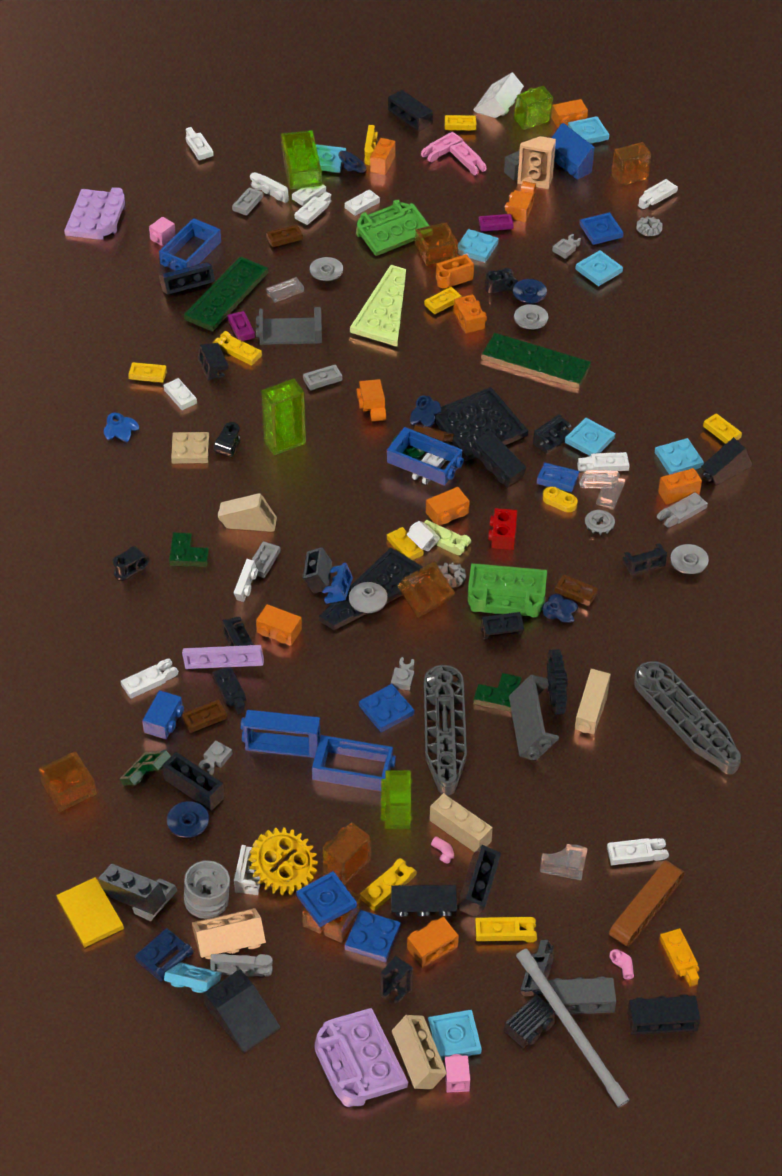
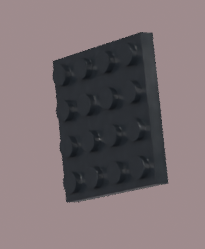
M492 387L442 406L441 412L435 414V423L442 431L454 434L451 443L455 447L462 449V456L466 461L476 458L471 451L473 443L489 430L504 445L528 436L527 428Z

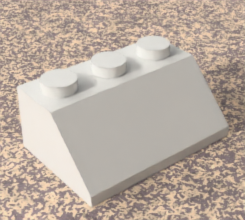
M512 72L489 87L474 108V111L493 118L500 115L504 116L509 112L508 108L515 103L514 100L520 96V91L524 86Z

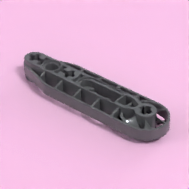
M657 661L641 664L634 676V686L637 691L696 754L716 765L722 772L734 774L739 769L741 755L726 726L667 665Z
M439 665L429 669L424 678L425 759L438 791L441 794L451 795L457 788L467 757L464 680L458 669L452 666ZM453 675L458 678L456 682H453ZM453 684L459 687L455 692H453ZM426 703L435 705V710L427 712ZM462 703V711L454 710V705ZM439 710H442V728L439 727ZM446 710H450L451 728H448V712ZM463 719V728L455 726V721ZM427 720L435 721L436 726L427 728ZM427 736L436 737V743L428 744ZM463 736L464 744L455 743V737ZM428 752L435 753L437 759L431 761ZM464 752L462 761L456 759V753Z

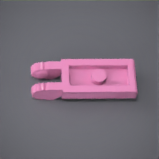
M450 132L430 143L429 146L422 150L421 155L423 157L428 156L427 159L430 162L436 161L439 156L449 152L451 146L463 142V139L454 132Z
M464 141L450 147V152L469 168L473 175L478 174V169L482 172L486 171V165L481 160V157Z

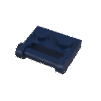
M166 928L135 955V960L162 982L165 972L179 964L186 957L189 958L194 954V950L189 944L184 943ZM176 950H179V952L174 957H172L165 965H163L161 968L158 967Z

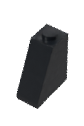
M733 437L701 466L704 472L702 475L708 482L712 481L715 485H718L750 468L752 462L746 448Z

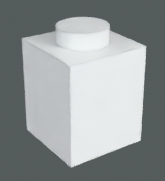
M421 521L414 523L407 533V536L427 552L440 539L426 523Z

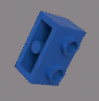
M159 690L142 720L144 733L167 739L170 732L174 731L178 717H181L184 712L182 698Z

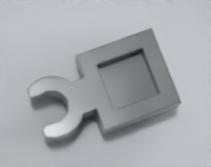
M571 234L568 240L563 238L553 246V252L566 259L576 251V247L580 245L581 238L574 240V234Z
M400 658L399 668L395 667L391 684L395 688L410 691L414 678V659H411L410 664H404V658Z
M215 740L204 753L205 760H202L198 767L201 769L208 767L207 773L212 775L215 771V766L221 768L233 754L232 749Z

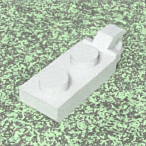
M192 127L186 128V142L198 160L212 157L213 150L202 134H196Z
M665 179L644 191L642 197L639 198L638 206L645 209L650 204L654 205L676 193L678 187Z
M325 192L320 197L314 196L294 214L295 219L308 225L328 208L331 202V194Z
M626 452L591 454V456L586 458H578L577 463L578 471L590 472L629 471L630 467Z

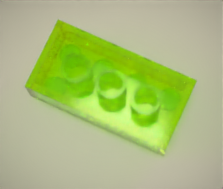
M313 131L281 133V149L290 189L322 186V170Z
M293 378L261 390L264 442L272 454L277 455L305 444L304 391L297 381Z

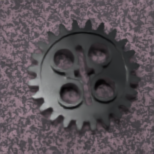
M560 649L549 650L546 676L549 684L547 692H549L550 704L554 715L565 714L568 677L564 668L563 655H561Z

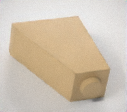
M261 493L221 502L218 511V518L226 528L275 531L277 516Z
M595 669L590 670L576 716V730L595 734L608 696L609 673Z

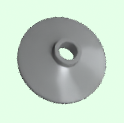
M322 257L311 263L310 273L318 280L330 281L341 276L343 265L335 258Z
M524 305L515 311L514 320L523 328L538 329L548 322V313L540 306Z
M692 544L676 547L672 551L670 558L674 568L686 574L702 572L706 569L709 562L707 553L701 547Z
M373 582L360 583L351 589L349 602L357 611L363 613L377 612L386 605L387 592L379 584Z

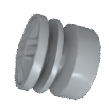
M214 861L197 862L189 867L185 874L184 904L186 909L198 918L210 919L217 917L228 906L230 877L228 871L221 864Z

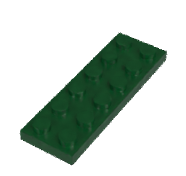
M239 257L184 314V320L213 332L268 274V267Z
M498 333L493 334L481 355L482 360L577 389L580 388L591 367V361Z

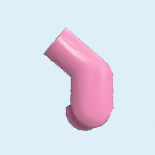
M436 836L432 840L431 846L442 852L440 860L449 864L455 856L453 848L449 843Z
M613 949L609 955L610 959L614 964L622 968L623 978L627 980L634 978L631 957L618 949Z

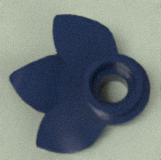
M422 395L416 401L417 407L411 412L410 422L411 425L421 422L424 426L431 427L435 422V414L441 412V405L438 401H433L430 396Z
M554 594L548 598V602L544 603L543 614L549 619L558 618L562 622H574L571 614L578 609V605L572 600H564L560 594Z

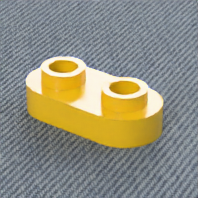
M547 487L543 491V501L546 504L564 512L576 510L578 500L574 495L556 487Z

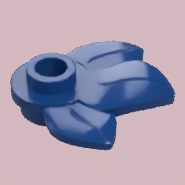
M111 413L107 417L104 435L107 440L116 436L125 442H129L131 431L139 430V425L130 417H123L120 413Z

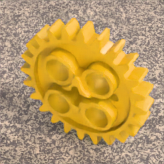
M283 827L281 833H279L278 829L275 828L272 833L267 830L265 836L261 834L258 840H255L254 847L249 852L252 855L248 861L253 862L249 869L256 870L253 877H260L258 884L266 883L265 890L272 887L273 894L278 889L281 895H284L286 890L289 895H292L294 889L298 891L313 880V875L317 872V869L314 867L318 864V861L313 859L317 854L310 852L313 849V845H306L308 839L303 841L300 839L301 833L294 836L293 829L290 833H287L286 828ZM279 845H284L287 850L282 849ZM296 850V852L292 854L287 861H284L278 867L277 870H275L273 873L270 872V870L277 866L279 861H283L289 855L290 852ZM265 857L270 858L272 862L266 861ZM294 860H298L301 865H297ZM280 873H284L287 878H283Z

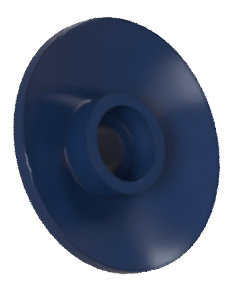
M340 151L338 153L340 160L345 164L344 168L348 171L353 170L360 173L366 171L365 164L352 153L347 151Z
M524 279L514 285L513 294L522 302L536 303L546 297L547 288L538 280Z
M191 801L175 805L167 815V825L170 831L184 838L195 837L201 834L209 823V815L205 807Z

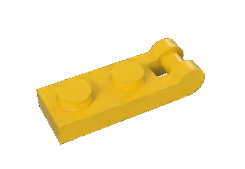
M368 125L364 149L366 165H370V156L376 147L378 132H375V125Z
M224 331L220 338H216L213 343L219 344L223 352L251 366L262 357L261 350L231 336L227 331Z
M399 858L391 868L359 894V898L373 911H376L391 898V885H406L416 876L417 871L413 867H408L406 861ZM400 871L404 874L401 877L397 875Z
M533 917L475 918L476 941L524 940L531 943L537 940V932L534 931L536 919Z

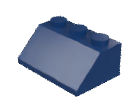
M562 123L552 136L553 139H556L554 162L578 180L592 173L594 146L566 124Z

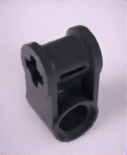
M510 268L489 271L486 273L485 290L488 293L513 290L518 280L513 276V271Z
M228 422L224 425L219 437L215 441L214 452L230 457L234 455L240 442L238 434L240 427L237 423Z
M136 546L130 547L127 551L113 559L115 578L126 580L138 571L143 570L149 564V557Z

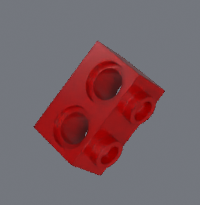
M495 508L494 516H490V527H493V530L489 529L488 541H492L491 548L514 550L517 510Z

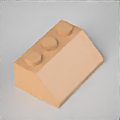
M539 136L520 144L517 184L522 185L523 181L536 183L538 188L549 189L553 178L556 139Z
M255 908L192 922L201 958L210 959L211 954L224 952L233 954L245 947L255 949L260 947L262 943H266L261 917Z

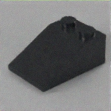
M241 969L204 992L205 1007L244 1054L281 1029L259 992Z

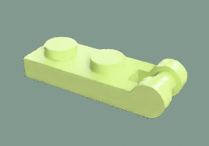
M428 520L424 522L440 537L435 545L449 552L462 555L465 550L464 548L468 547L471 543V539L467 535L461 536Z

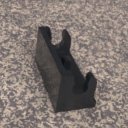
M200 344L198 360L207 380L224 377V373H217L220 370L228 369V363L219 344Z
M558 414L534 431L533 444L548 454L565 442V437L570 433L566 427L569 429L572 426Z
M657 543L655 544L657 548H654V550L631 556L629 552H624L625 557H623L622 561L630 575L665 566L667 552L663 549L662 545Z
M520 612L482 617L480 626L481 632L484 631L483 639H488L489 635L517 632L520 635L524 631Z
M241 617L222 620L223 633L230 646L255 645L250 639L243 623L234 625L242 621Z
M395 956L380 973V996L387 998L391 992L396 991L399 995L395 997L394 1002L398 1003L408 992L411 993L413 990V967Z

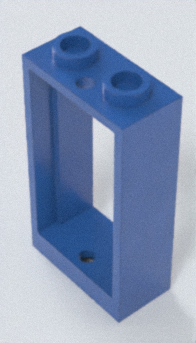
M193 218L159 251L160 264L173 270H180L200 264L221 243V229ZM193 236L205 240L187 260L174 256Z
M406 427L402 429L387 449V463L444 486L449 479H453L455 471L461 468L464 462L462 449ZM410 445L448 460L450 463L445 470H442L402 453Z
M247 710L246 717L241 719V730H243L242 742H245V750L315 758L321 737L320 717ZM253 729L306 734L309 737L254 732Z
M321 735L312 766V780L385 792L386 785L390 784L392 779L390 769L394 768L396 763L393 747ZM328 752L385 762L382 777L326 768L324 766Z

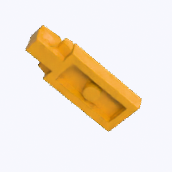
M681 929L660 934V941L676 974L680 975V977L685 976L689 987L698 985V963Z

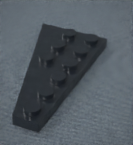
M390 547L350 586L346 600L333 602L319 616V621L336 630L367 614L357 611L349 602L351 589L360 583L373 582L382 586L387 592V603L434 580L436 574Z

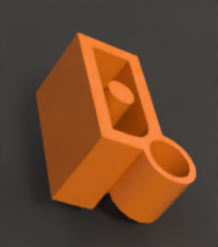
M523 181L521 191L514 190V192L510 193L509 202H506L505 212L511 214L512 220L526 222L534 203L536 183Z
M467 254L436 263L437 286L440 288H448L473 280L474 263Z
M380 379L359 381V388H356L359 409L370 411L371 422L385 421V397Z

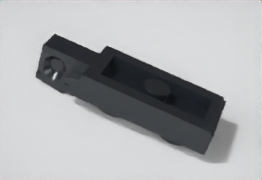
M232 667L212 672L213 679L227 706L234 705L238 715L245 713L244 701H246V696Z
M540 940L538 951L531 955L548 980L554 959V946H552L549 940ZM525 972L520 989L523 996L543 995L531 975Z

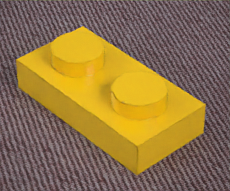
M445 115V130H476V116Z
M449 287L424 300V305L432 313L437 314L454 305V299L462 296L455 289Z
M132 362L129 379L164 383L167 366Z
M717 413L706 419L703 423L704 428L725 444L733 437L739 440L742 436L741 431Z
M403 527L387 534V540L399 553L411 560L423 556L424 550L407 536L408 532Z

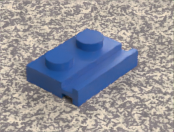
M544 462V466L537 477V484L572 492L579 477V471Z

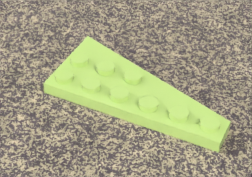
M390 265L351 325L350 333L393 346L398 345L406 269Z

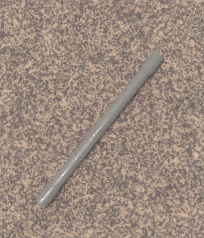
M527 948L520 951L516 957L526 972L531 975L605 1085L611 1098L618 1107L626 1104L630 1099L610 1074L539 969L533 956Z

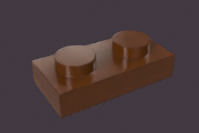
M298 225L266 232L267 239L272 247L303 240V234Z
M414 426V431L444 443L445 441L453 440L454 434L427 426Z
M563 574L555 587V592L590 606L598 593V588Z
M218 699L183 713L182 719L189 732L192 733L227 719V713Z

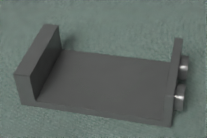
M314 307V318L263 319V309H259V316H256V326H259L256 327V338H260V345L322 343L321 307Z
M530 675L509 695L519 756L530 760H537L559 740V736L545 732L538 695L549 686L548 679L535 675Z

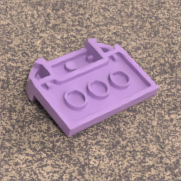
M113 187L110 192L81 189L66 225L65 236L103 239L105 235L115 234L123 209L125 210L123 190Z
M372 1008L334 1018L323 1024L315 1040V1052L335 1095L342 1101L344 1106H362L365 1100L407 1088L408 1081Z

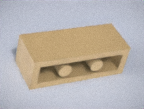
M444 793L430 806V821L473 852H476L481 845L488 846L492 842L493 827Z
M405 1015L393 1028L392 1034L414 1089H433L447 1072L424 1016Z

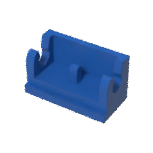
M347 563L331 568L330 573L337 572V575L332 577L331 586L323 589V593L328 592L327 597L324 599L326 604L346 600L353 579Z

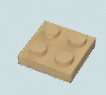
M209 432L173 433L172 464L208 463Z

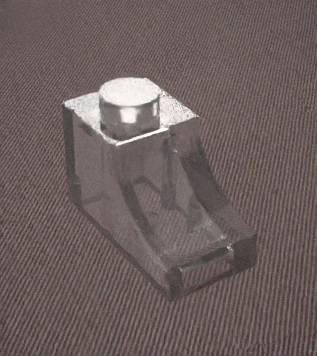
M567 844L566 848L558 853H543L540 872L582 880L588 848Z

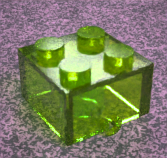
M544 86L535 89L529 88L528 91L518 94L514 120L523 130L550 121L553 96Z
M385 770V779H381V821H385V829H410V824L413 820L411 815V770Z

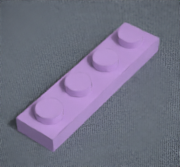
M261 645L183 648L182 652L185 669L263 666L264 663Z

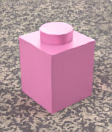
M161 217L149 226L150 239L161 246L165 245L176 235L175 223Z
M454 1054L450 1057H445L444 1067L447 1072L445 1075L446 1092H468L470 1090L468 1056Z

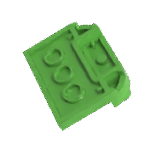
M394 200L392 206L369 215L366 212L362 213L357 222L356 234L358 237H362L374 255L378 256L432 234V228L412 203L409 205L399 202V200Z
M471 563L468 585V604L473 612L493 614L520 612L521 616L538 617L543 610L545 601L547 570Z

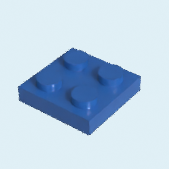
M611 213L580 220L581 228L593 245L623 238L624 232Z
M393 684L359 701V707L381 733L414 715V709Z
M334 871L296 891V896L319 927L357 907L356 900Z
M360 910L345 943V950L386 962L400 930L401 922Z

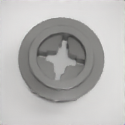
M647 216L637 221L636 228L643 235L655 236L661 233L663 223L660 222V219Z
M594 510L585 517V524L587 530H592V533L599 532L601 535L602 532L608 534L609 530H613L615 519L607 511Z
M445 562L436 571V580L445 587L460 586L466 579L465 569L461 568L460 564L455 565L453 562L451 564Z

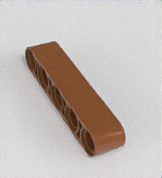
M664 861L615 921L609 935L629 947L679 885L685 872L670 862Z

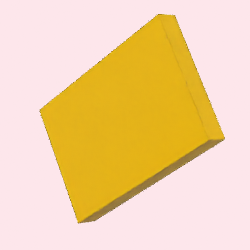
M96 877L56 895L58 902L84 948L124 929L120 918Z

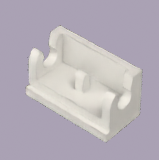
M242 845L234 878L235 892L258 895L260 889L258 881L260 877H253L256 870L249 869L253 863L248 861L252 855L249 853L252 847Z

